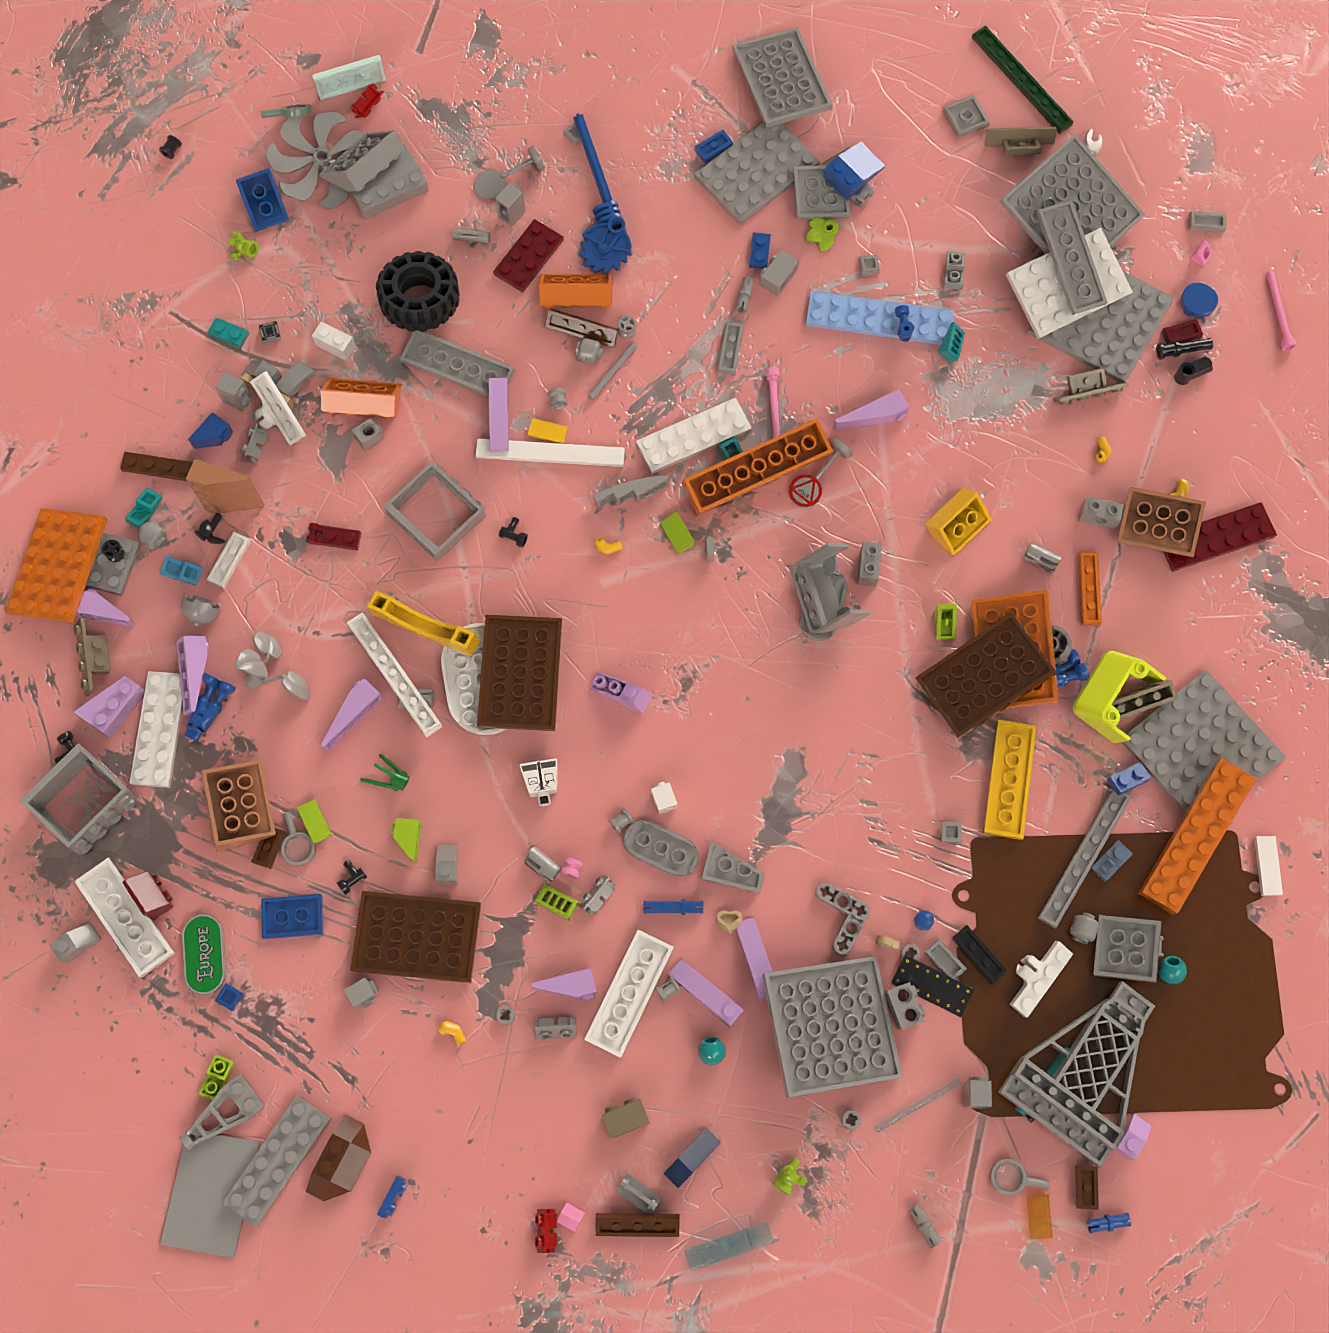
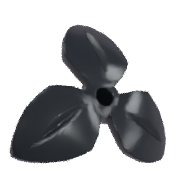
M216 513L211 522L208 519L200 525L199 531H194L196 536L203 541L207 539L211 544L225 543V540L213 536V532L220 522L222 515Z

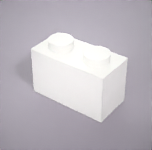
M320 322L312 334L315 346L345 361L349 359L356 348L352 336L323 322Z

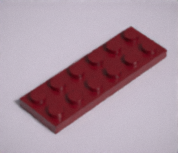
M1262 502L1201 522L1194 557L1164 552V555L1172 572L1275 538L1277 533Z

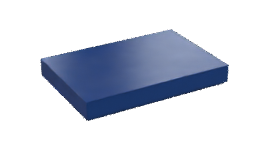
M322 894L261 899L262 939L324 935Z

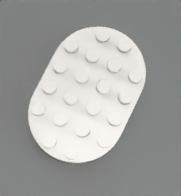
M474 623L463 627L475 632L480 640L472 657H468L445 646L443 648L441 665L447 703L452 717L463 729L478 735H493L506 729L477 728L485 623Z

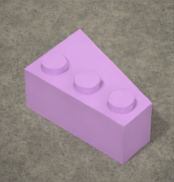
M124 676L73 713L111 739L143 698L145 691L138 684Z

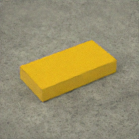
M532 418L527 435L528 437L550 443L564 444L568 427Z

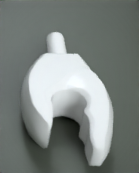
M1091 129L1084 139V145L1095 156L1102 147V137L1099 135L1097 141H1093V129Z

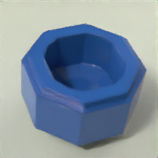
M919 911L914 918L915 926L921 931L929 930L934 924V916L929 911Z

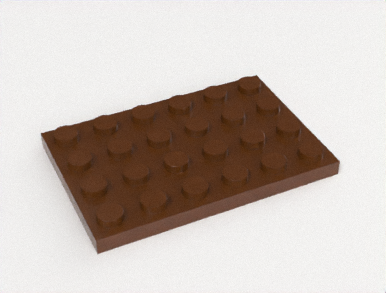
M1009 613L915 678L958 739H961L1057 674V672L1014 615Z
M485 615L477 728L555 731L562 618Z
M362 891L350 971L471 984L481 902Z

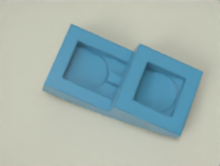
M166 556L160 575L197 585L203 567Z

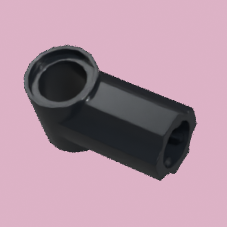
M1205 356L1193 362L1182 363L1174 375L1175 381L1180 385H1186L1190 380L1212 372V361Z

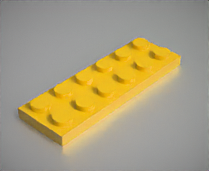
M997 720L983 834L1023 840L1037 728L1035 725Z

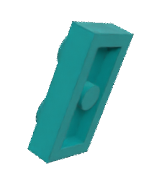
M217 317L208 330L210 336L240 349L249 336L248 330Z

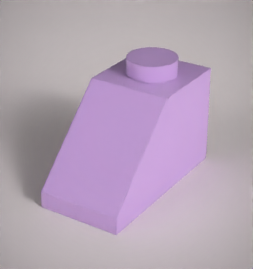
M1132 1114L1123 1131L1125 1134L1115 1151L1128 1160H1136L1147 1142L1151 1125L1136 1114Z

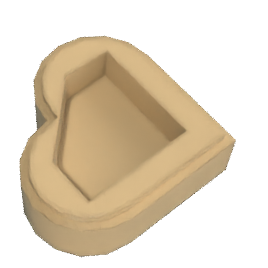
M723 910L718 912L716 916L717 924L729 935L743 921L742 914L737 910L730 912Z
M881 935L877 936L876 940L877 945L898 950L901 944L899 941Z

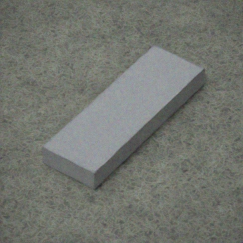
M726 321L717 373L735 376L744 324Z

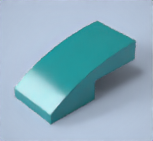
M146 487L135 500L136 505L127 514L125 521L140 529L153 516L162 500V496Z

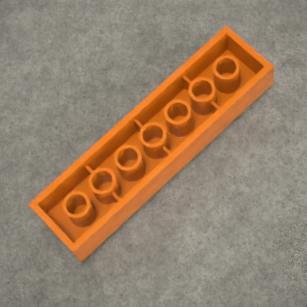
M818 418L689 476L681 484L696 515L699 516L825 458L833 450Z
M1223 758L1215 761L1138 894L1172 915L1178 914L1257 778Z

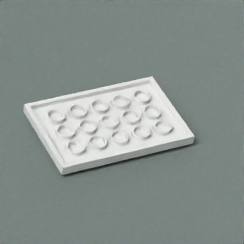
M1101 228L1084 236L1108 302L1103 306L1072 315L1050 252L1005 274L1037 339L1133 293Z

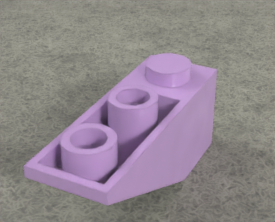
M597 672L589 686V689L642 714L652 699L643 687Z

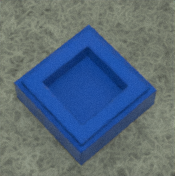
M225 983L215 1001L234 1011L244 993Z

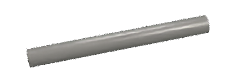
M632 342L589 393L588 397L594 400L626 362L638 347L636 343Z

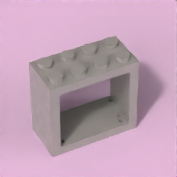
M78 743L19 801L69 849L82 855L92 848V844L97 839L102 838L106 834L107 829L111 825L116 824L121 819V815L126 810H130L135 805L138 797L94 755ZM87 765H92L119 793L73 837L45 810V807Z

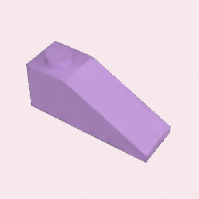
M86 589L83 592L76 613L78 617L134 627L135 623L128 616L100 596L97 591Z
M591 968L532 983L534 990L575 999L581 998L582 1001L593 999V995L597 994Z

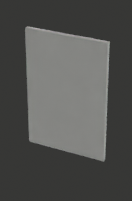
M190 1134V1136L195 1141V1135ZM214 1135L197 1143L190 1150L183 1145L160 1245L235 1258L243 1218L222 1203L258 1152L260 1142L246 1140L245 1138L239 1139Z

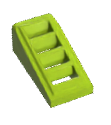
M545 884L534 901L570 921L579 905L578 901ZM546 892H550L547 900L543 902L542 899ZM556 895L557 897L553 905H549L552 897ZM560 899H563L564 901L562 902L560 908L557 909L556 906L558 902L560 901ZM568 902L570 903V906L568 907L565 913L563 912V909Z

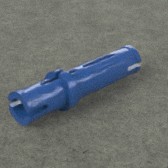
M681 899V901H644L643 906L652 907L643 908L644 914H703V908H695L703 907V901H686Z

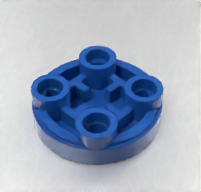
M1202 282L1188 285L1181 295V305L1187 316H1210L1218 304L1216 291L1210 285Z

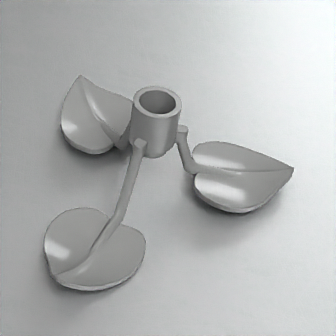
M263 631L257 632L253 637L254 645L261 653L266 654V657L261 661L258 653L251 649H245L239 654L235 669L250 674L246 677L245 682L251 689L255 690L262 684L267 685L270 682L283 679L282 685L289 693L308 702V686L299 674L288 672L286 675L282 674L267 679L268 673L265 663L270 656L275 659L279 658L281 647L278 641L270 634Z

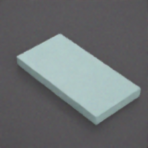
M380 55L312 75L320 100L361 89L372 83L377 84L386 81Z

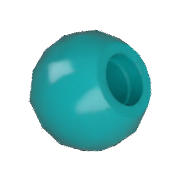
M1168 956L1159 964V976L1166 983L1179 984L1187 975L1186 964L1179 957Z
M717 1037L705 1038L698 1046V1055L704 1064L717 1065L725 1058L726 1047Z

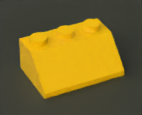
M962 488L925 525L932 538L949 554L955 556L992 519L978 492Z

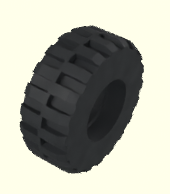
M406 252L401 256L394 257L390 263L388 262L383 267L384 270L380 271L376 282L379 306L382 314L387 317L391 324H396V327L403 330L408 329L411 332H425L428 329H436L440 324L446 323L449 317H452L456 312L460 301L457 275L453 271V267L448 262H445V259L435 256L430 252ZM418 285L428 286L433 289L427 295L418 298L404 295L406 290Z

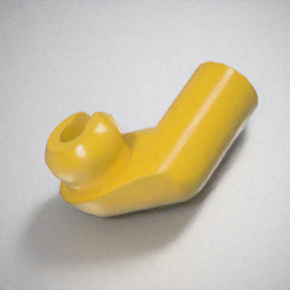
M1106 437L1097 440L1100 450L1095 457L1099 463L1106 462L1112 452Z
M1179 479L1176 482L1177 491L1170 495L1186 497L1189 483L1187 480Z
M601 537L595 540V548L606 555L623 549L620 541L609 544Z
M444 1021L438 1026V1032L441 1035H453L457 1045L466 1042L458 1024Z

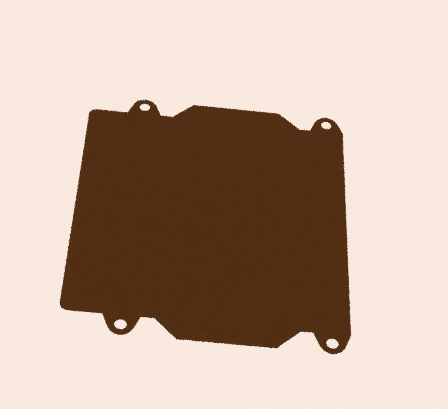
M1226 830L1180 911L1174 915L1138 894L1174 832L1110 834L1093 865L1118 840L1133 855L1106 882L1090 869L1056 929L1039 920L1038 916L1085 835L1024 836L1023 840L1007 837H983L972 840L973 878L958 884L953 890L952 898L960 908L976 913L977 927L973 932L1007 970L1003 976L991 985L959 947L957 948L958 960L967 968L959 976V982L975 989L962 1014L964 1044L988 1066L989 1080L987 1081H991L992 1107L972 1109L990 1117L1023 1116L1015 1109V1104L998 1092L1019 1058L1105 999H1109L1118 983L1122 981L1155 1005L1145 1022L1144 1031L1139 1040L1127 1113L1272 1109L1285 1103L1291 1097L1292 1087L1289 1081L1282 1076L1268 1072L1266 1069L1265 1058L1284 1035L1273 940L1248 918L1246 905L1261 899L1263 896H1261L1260 891L1253 893L1249 888L1251 882L1259 883V876L1242 870L1238 836L1234 831ZM961 890L968 891L970 895L969 899L965 902L958 898V893ZM1083 913H1089L1095 916L1094 920L1097 922L1099 921V915L1161 921L1160 936L1164 937L1162 941L1164 957L1158 958V967L1160 962L1168 956L1179 957L1187 967L1185 979L1179 984L1166 983L1159 976L1158 969L1156 983L1094 976L1097 934L1095 940L1088 942V944L1075 941L1070 933L1074 917L1076 915H1083ZM1059 941L1073 955L1028 1018L1023 1017L1009 1005L1024 984L1023 978L1016 973V967L1018 964L1022 967L1024 966L1020 960L1027 955L1034 956L1037 960L1041 961L1053 943ZM1086 1020L1062 1035L1055 1042L1062 1048L1070 1049L1086 1024ZM1106 1023L1098 1024L1100 1036L1108 1035ZM1093 1029L1087 1038L1095 1037ZM1114 1036L1116 1049L1123 1048V1036ZM1109 1037L1101 1038L1103 1051L1111 1050ZM1096 1040L1087 1041L1089 1053L1098 1052ZM1048 1045L1030 1057L1029 1061L1046 1072L1060 1052L1051 1045ZM1083 1045L1076 1055L1084 1054ZM1112 1052L1103 1053L1105 1064H1113ZM1090 1055L1092 1068L1101 1066L1099 1055ZM1085 1056L1076 1058L1078 1070L1087 1069ZM1129 1057L1112 1083L1121 1092H1123ZM1072 1062L1066 1072L1074 1071ZM1093 1070L1095 1082L1103 1081L1102 1070ZM1088 1071L1080 1072L1081 1085L1089 1084ZM1074 1074L1065 1075L1068 1087L1077 1086ZM1278 1083L1286 1087V1093L1282 1096L1277 1095L1274 1091V1087ZM1091 1086L1082 1087L1084 1099L1092 1098ZM1077 1088L1069 1090L1079 1097ZM1108 1089L1096 1111L1100 1114L1119 1113L1121 1098Z

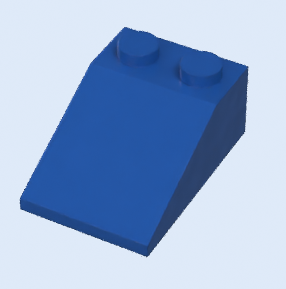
M859 142L829 163L825 168L823 177L848 201L881 172L885 165L862 142Z
M270 168L236 179L255 232L289 221Z

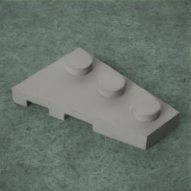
M711 841L702 880L760 894L764 873Z

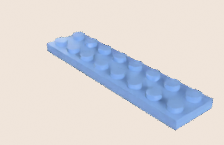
M811 290L806 326L899 339L897 331L900 319L895 316L894 309L901 305H907L910 312L907 316L908 321L915 327L910 341L941 345L953 322L954 310Z

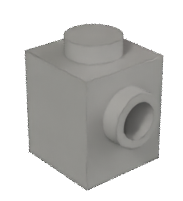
M366 977L344 989L355 1009H359L362 1006L366 1008L375 1002L374 999L378 997L376 991H378L377 986L373 980L369 981Z

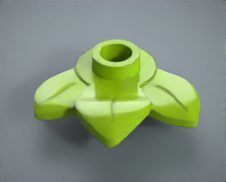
M812 219L809 221L812 229L807 232L805 240L810 243L819 242V248L821 252H824L834 244V236L839 232V225L834 220ZM833 226L832 230H827V227Z

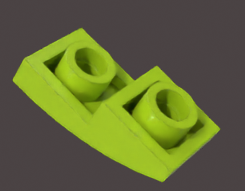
M315 799L297 807L314 844L332 836Z
M215 1054L198 1095L213 1100L223 1086L227 1084L234 1061Z

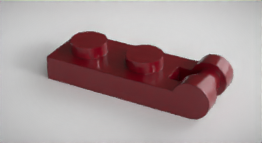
M309 523L308 530L310 532L306 537L307 543L358 551L361 531ZM317 532L322 533L321 538L316 537Z

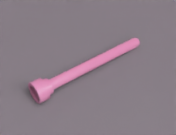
M1270 271L1267 273V279L1283 335L1281 347L1283 351H1290L1297 347L1296 339L1290 335L1275 275Z
M769 367L765 369V378L769 382L772 435L775 438L780 435L776 381L779 378V368Z

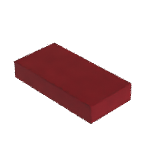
M1197 319L1166 327L1161 331L1167 344L1173 341L1183 343L1203 336Z

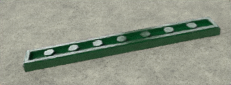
M987 26L972 34V39L1052 127H1056L1059 134L1073 125L1074 121Z

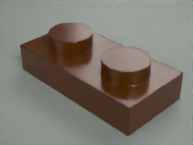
M275 828V836L260 840L251 862L271 869L286 832Z
M1075 1166L1076 1209L1099 1210L1098 1167Z

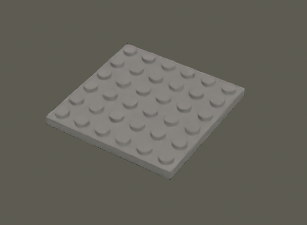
M1076 134L999 201L1045 254L1049 253L1050 250L1036 213L1040 209L1072 200L1084 235L1101 228L1110 247L1145 215Z
M1125 271L1123 273L1133 293L1039 339L1094 369L1104 368L1105 375L1118 382H1126L1174 299L1173 296ZM1030 327L1028 334L1037 338L1032 327Z
M1207 670L1176 693L1178 699L1163 704L1126 735L1131 738L1129 741L1122 742L1184 813L1218 759L1223 758L1257 778L1256 783L1286 758Z
M877 956L762 974L786 1098L902 1078Z

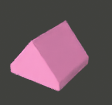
M1207 240L1202 241L1197 246L1190 258L1202 266H1205L1213 253Z
M566 1203L557 1222L575 1232L585 1212Z

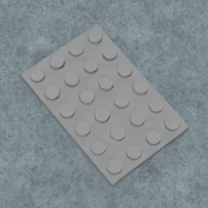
M798 27L732 45V50L766 128L832 110V102Z
M763 122L694 173V178L741 225L794 185V166H819L820 161L783 123L766 128Z

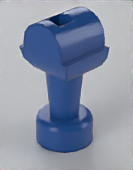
M901 305L894 309L895 316L900 319L897 336H899L901 341L908 342L912 337L915 327L907 318L910 314L909 307Z

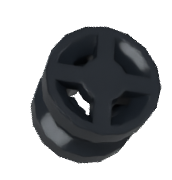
M108 540L102 546L103 554L111 562H119L125 556L124 548L116 540Z

